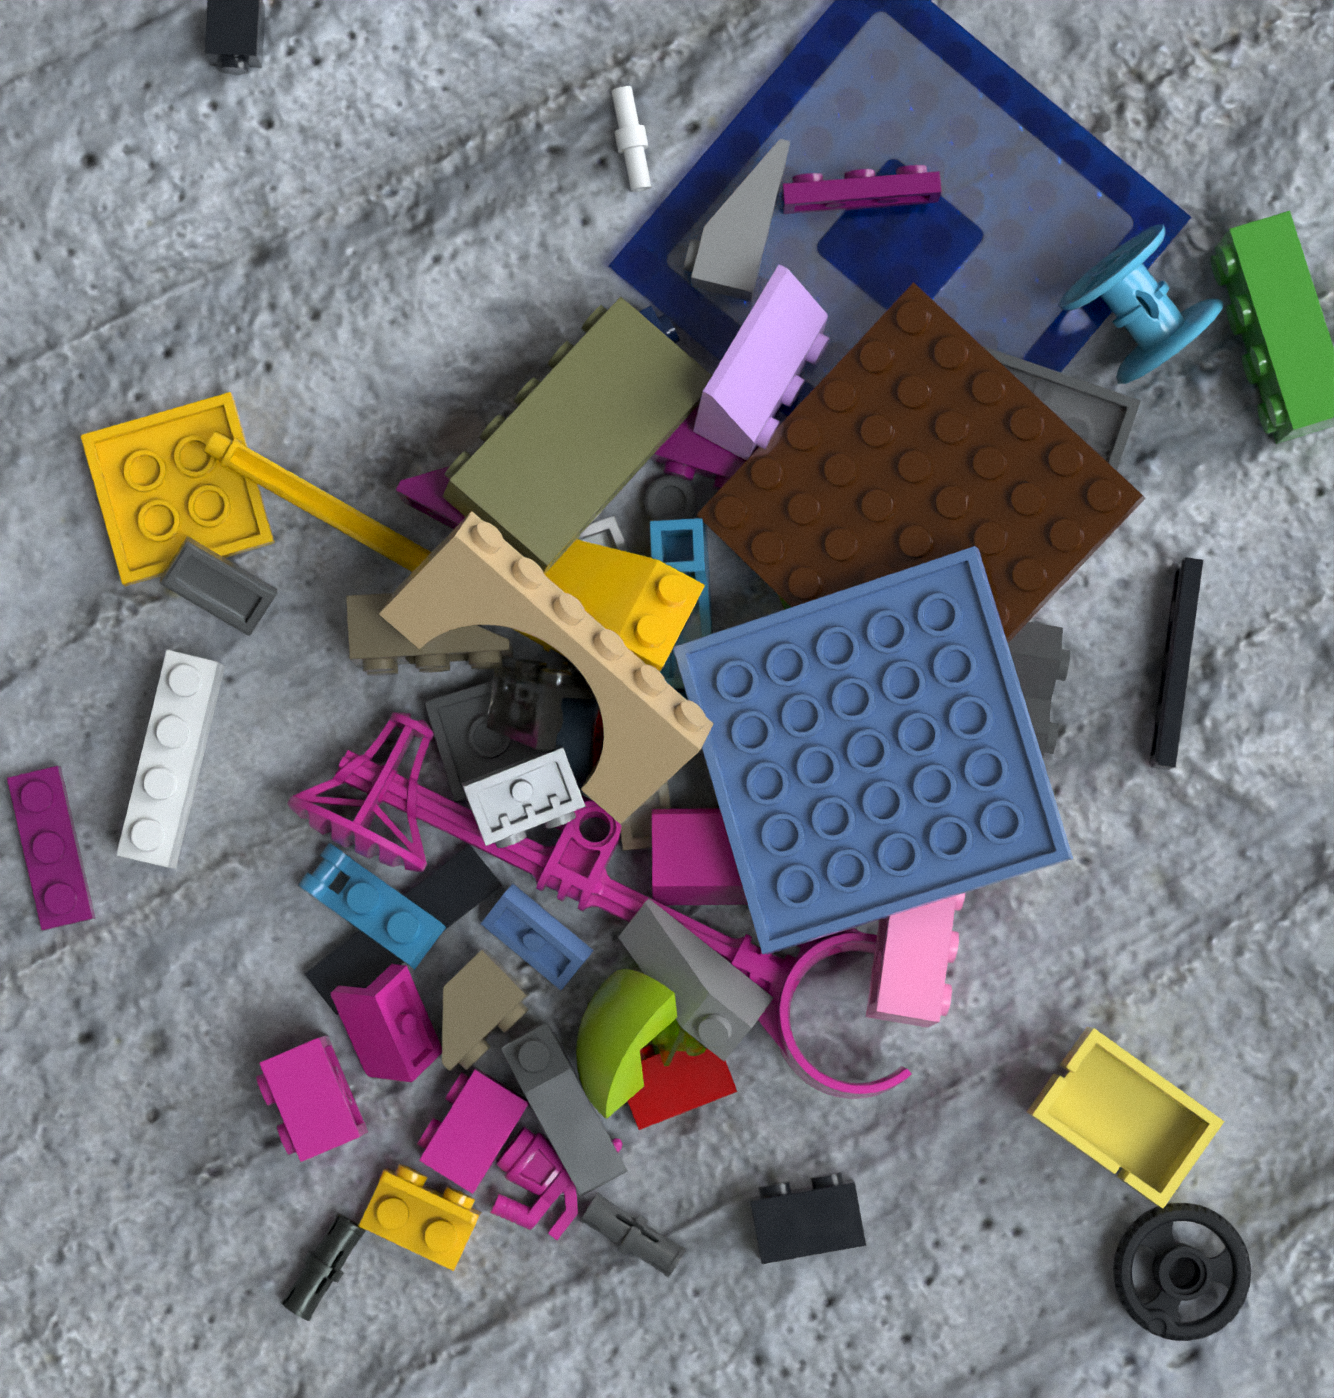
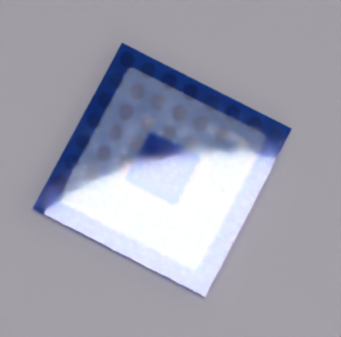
M835 0L613 259L608 268L660 312L666 314L672 322L720 362L778 265L780 264L789 269L828 314L823 335L829 337L830 340L818 363L814 366L807 362L799 377L805 379V383L791 407L784 404L781 405L779 411L788 417L913 282L982 346L1061 373L1112 313V310L1101 296L1075 310L1059 308V301L1068 289L1086 272L1122 244L1146 229L1163 224L1165 227L1163 242L1143 262L1148 270L1192 217L931 0ZM779 139L790 141L787 161L752 301L691 287L692 272L683 270L690 240H701L704 226ZM909 165L927 166V172L940 171L942 193L939 201L936 203L783 214L782 187L784 183H792V177L796 175L819 173L823 175V180L844 179V173L847 171L872 169L875 170V176L896 175L897 168Z

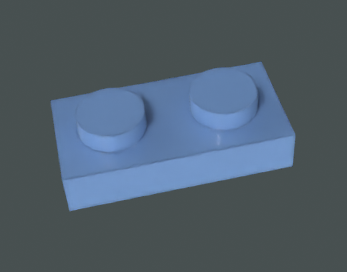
M514 884L506 890L481 923L482 926L559 990L566 986L594 951Z

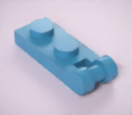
M329 843L320 854L323 858L322 862L312 875L307 872L298 886L415 970L446 927ZM342 872L350 879L341 892L337 894L328 887L337 875Z

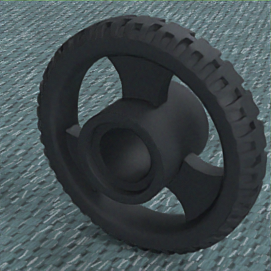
M1169 1203L1164 1208L1158 1206L1145 1212L1127 1228L1115 1252L1113 1279L1122 1306L1138 1325L1148 1332L1165 1339L1192 1341L1208 1337L1220 1331L1239 1313L1250 1288L1251 1264L1243 1239L1228 1220L1217 1212L1201 1205ZM1176 1221H1188L1203 1225L1214 1232L1226 1248L1218 1256L1206 1258L1197 1249L1187 1244L1176 1243L1172 1234L1173 1223ZM1139 1245L1150 1247L1157 1254L1153 1261L1152 1273L1160 1291L1153 1300L1147 1303H1142L1132 1278L1133 1260ZM1182 1257L1190 1258L1195 1267L1192 1280L1182 1286L1173 1285L1169 1278L1171 1264ZM1212 1281L1220 1282L1228 1288L1223 1301L1210 1314L1194 1321L1180 1322L1178 1309L1181 1300L1188 1301L1200 1297L1206 1292Z

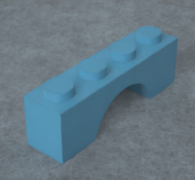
M703 518L650 521L651 557L664 562L705 585L674 647L713 634L707 525L703 522ZM672 649L660 673L671 687L688 700L675 653Z

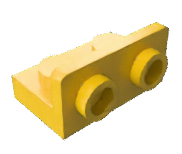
M399 1164L396 1171L385 1168L359 1227L454 1271L482 1213L472 1208L475 1199L449 1186L446 1187L443 1194L425 1186L424 1184L428 1177L408 1166Z

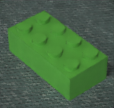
M1286 211L1230 228L1214 248L1216 255L1211 256V267L1217 284L1219 286L1226 285L1232 303L1226 306L1227 318L1234 335H1242L1247 354L1242 355V364L1248 382L1251 385L1257 383L1263 403L1258 404L1257 409L1263 430L1266 434L1273 432L1275 442L1279 444L1334 427V347L1291 212Z

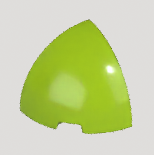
M620 969L613 972L597 989L583 1014L577 1036L576 1059L580 1083L591 1104L605 1119L609 1118L644 1087L640 1050L678 1018L675 993L648 975L630 969Z

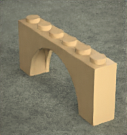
M472 511L396 588L379 613L380 616L418 649H421L427 642L449 630L472 625H495L516 629L537 637L568 658L590 685L597 699L604 727L601 757L594 764L581 790L620 824L701 750L714 724L705 716L703 710L696 703L686 700L671 687L655 667L645 664L630 651L618 634L612 630L605 629L585 611L577 598L564 593L544 575L536 562L522 556L503 539L495 526L481 520Z

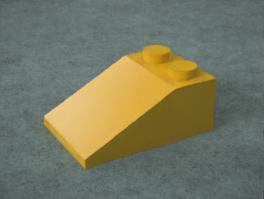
M578 539L545 574L564 593L577 598L585 611L605 629L612 630L618 634L625 646L645 664L655 667L659 672L662 670L705 587L704 584L660 560Z

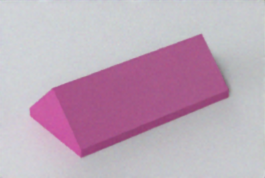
M720 808L652 809L653 900L666 906L748 905Z

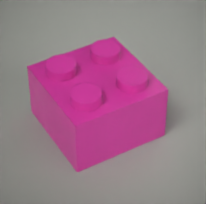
M328 1035L316 1038L259 1063L263 1074L256 1076V1080L266 1104L269 1106L276 1103L284 1123L277 1125V1131L288 1155L297 1153L300 1162H303L368 1133L366 1124Z

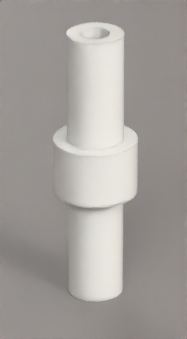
M632 87L615 88L611 92L619 127L614 132L618 153L624 154L631 192L645 191L652 188L644 149L649 147L645 126L639 125Z

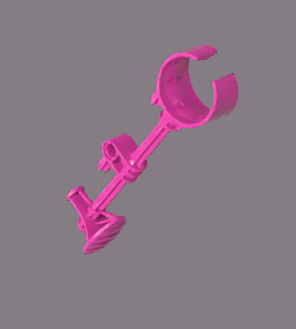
M393 712L388 723L365 754L358 755L347 750L339 763V768L333 779L290 796L287 802L289 808L301 819H309V826L322 835L331 832L332 841L345 848L355 844V853L370 859L379 855V862L389 867L402 865L405 867V870L424 871L427 863L416 821L419 819L531 874L536 881V889L543 891L546 887H549L558 892V900L563 902L569 897L579 902L577 909L582 912L590 907H598L630 922L649 898L611 879L607 874L606 867L619 842L621 824L596 802L582 795L586 807L574 811L576 818L566 824L554 827L562 831L556 845L551 847L543 846L526 837L520 842L503 848H497L495 843L486 846L480 837L477 829L478 826L470 809L418 784L422 763L434 732L423 719L418 721L411 719L410 713ZM395 726L403 730L386 764L381 766L372 762V758L387 740ZM415 736L422 739L415 757L410 777L407 779L399 775L397 769ZM344 783L367 794L366 800L317 797V795ZM385 802L407 813L413 843L404 836L381 810L380 804ZM313 803L361 807L352 822ZM375 815L385 823L409 851L369 830ZM588 818H600L607 823L610 832L604 840L590 842L582 837L579 829L581 824ZM649 898L773 997V1000L759 1017L758 1022L778 1045L788 1066L806 1084L827 1095L847 1099H861L887 1092L912 1075L907 1068L901 1066L891 1074L871 1082L851 1083L833 1079L816 1069L804 1057L793 1037L790 1022L791 1002L803 976L819 961L837 953L860 951L874 954L877 935L863 933L855 928H851L796 945L800 948L796 958L787 954L785 959H782L772 953L762 954L760 947L750 943L752 936L748 934L741 938H731Z

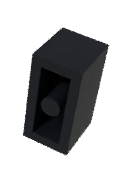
M835 1172L811 1177L812 1187L791 1190L790 1181L759 1186L760 1196L749 1199L761 1264L866 1246L854 1180L843 1181L842 1173Z

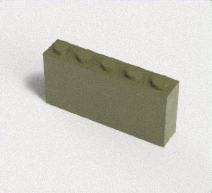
M621 296L608 310L603 305H600L588 317L581 327L586 334L574 346L569 341H566L547 364L552 368V371L541 382L535 377L529 380L513 401L518 407L507 419L498 414L479 436L484 444L472 456L467 451L461 453L444 474L450 480L442 497L465 517L472 511L481 520L495 526L503 539L522 556L536 562L544 575L700 404L702 392L712 377L708 371Z

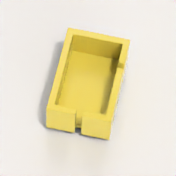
M1086 1027L1060 1064L1061 1067L1068 1071L1064 1078L1053 1074L1027 1110V1113L1107 1171L1116 1174L1121 1167L1122 1169L1117 1178L1153 1204L1164 1208L1225 1121L1098 1030Z

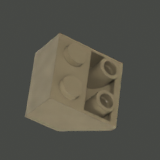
M482 949L443 987L442 1064L449 1071L456 1068L459 1064L465 1070L470 1068L491 1048L485 1038L495 1028L499 1027L504 1033L507 1032L529 1010L522 1002L530 994L488 950Z

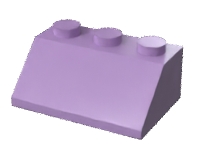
M778 265L704 388L693 430L698 435L746 461L754 453L757 446L766 449L780 425V421L774 419L782 404L788 407L793 405L805 383V379L799 377L807 362L814 366L818 363L830 340L829 337L823 335L828 314L786 267Z

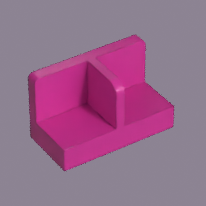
M391 964L367 988L337 986L331 992L334 1004L364 1072L368 1077L412 1083L442 1054V1046L406 965Z

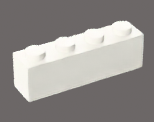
M166 650L117 856L176 869L225 666L221 663Z

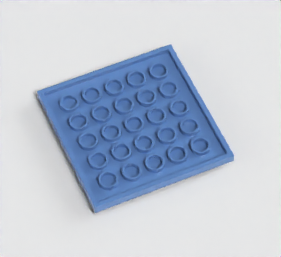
M974 546L673 647L688 700L696 703L703 710L705 716L714 723L702 749L762 954H771L1073 859L986 571L977 547Z

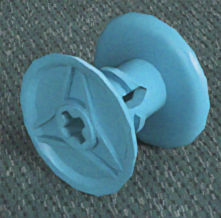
M1163 224L1155 225L1142 231L1103 258L1068 289L1058 304V307L1063 310H1075L1101 296L1117 317L1112 321L1116 328L1124 326L1133 337L1138 346L1118 367L1116 375L1118 384L1132 382L1159 367L1199 336L1223 309V302L1221 300L1205 299L1180 312L1166 294L1169 290L1165 281L1157 283L1144 266L1143 262L1163 242L1165 236Z

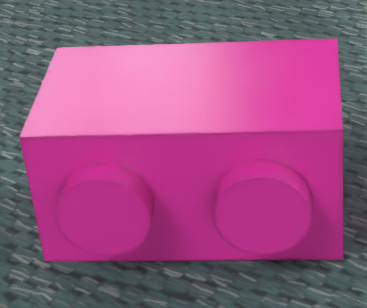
M478 1068L474 1070L471 1077L461 1072L445 1100L453 1104L443 1122L433 1118L417 1145L425 1149L419 1159L420 1162L472 1194L478 1188L529 1105L527 1098Z

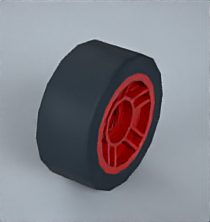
M563 688L559 692L555 703L549 749L558 745L564 748L578 788L581 790L594 764L601 757L604 741L603 720L593 691Z

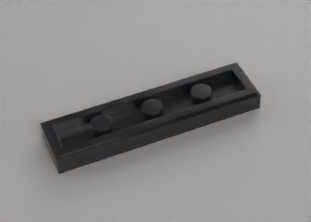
M1185 557L1175 566L1149 760L1151 768L1164 770L1176 768L1204 561L1202 559Z
M469 844L404 896L440 921L446 927L445 930H447L503 885ZM359 930L304 975L332 1011L339 1015L331 997V992L337 986L367 988L391 964L402 965L404 962Z

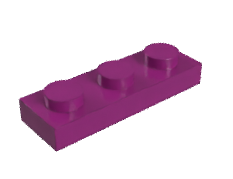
M909 165L897 168L896 175L875 176V170L872 169L847 171L844 173V179L823 180V175L819 173L800 174L792 177V183L783 184L781 195L784 215L936 203L939 201L942 189L940 171L927 172V166Z
M61 766L8 777V786L41 931L96 919Z

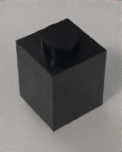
M208 0L205 55L211 66H218L217 70L219 72L240 75L247 74L249 67L262 68L265 5L263 0Z

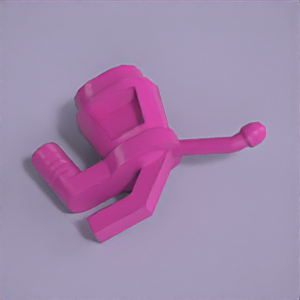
M523 1127L500 1155L495 1165L505 1172L504 1177L506 1180L539 1197L529 1207L498 1193L490 1213L532 1230L560 1194L564 1193L565 1210L547 1231L550 1236L558 1240L578 1215L576 1187L554 1147L541 1133L534 1134L526 1127ZM614 1138L612 1142L619 1153L623 1143L621 1139Z

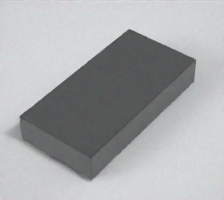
M188 536L160 578L162 586L248 636L252 634L277 595V588Z

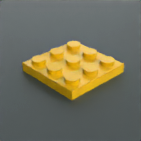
M231 392L80 435L121 582L125 587L161 577L187 536L224 558L275 544L259 485L228 467L220 466L221 461L204 452L207 443L215 431L232 441L236 438L242 441V445L248 447L234 396Z

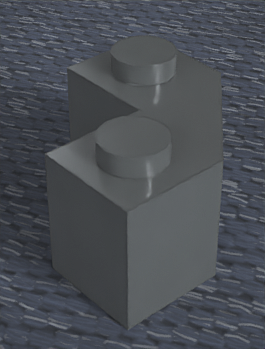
M1028 622L1008 643V647L1043 758L1044 753L1053 754L1055 750L1059 724L1050 722L1051 699L1056 680H1066L1070 662V650L1062 649L1063 627Z

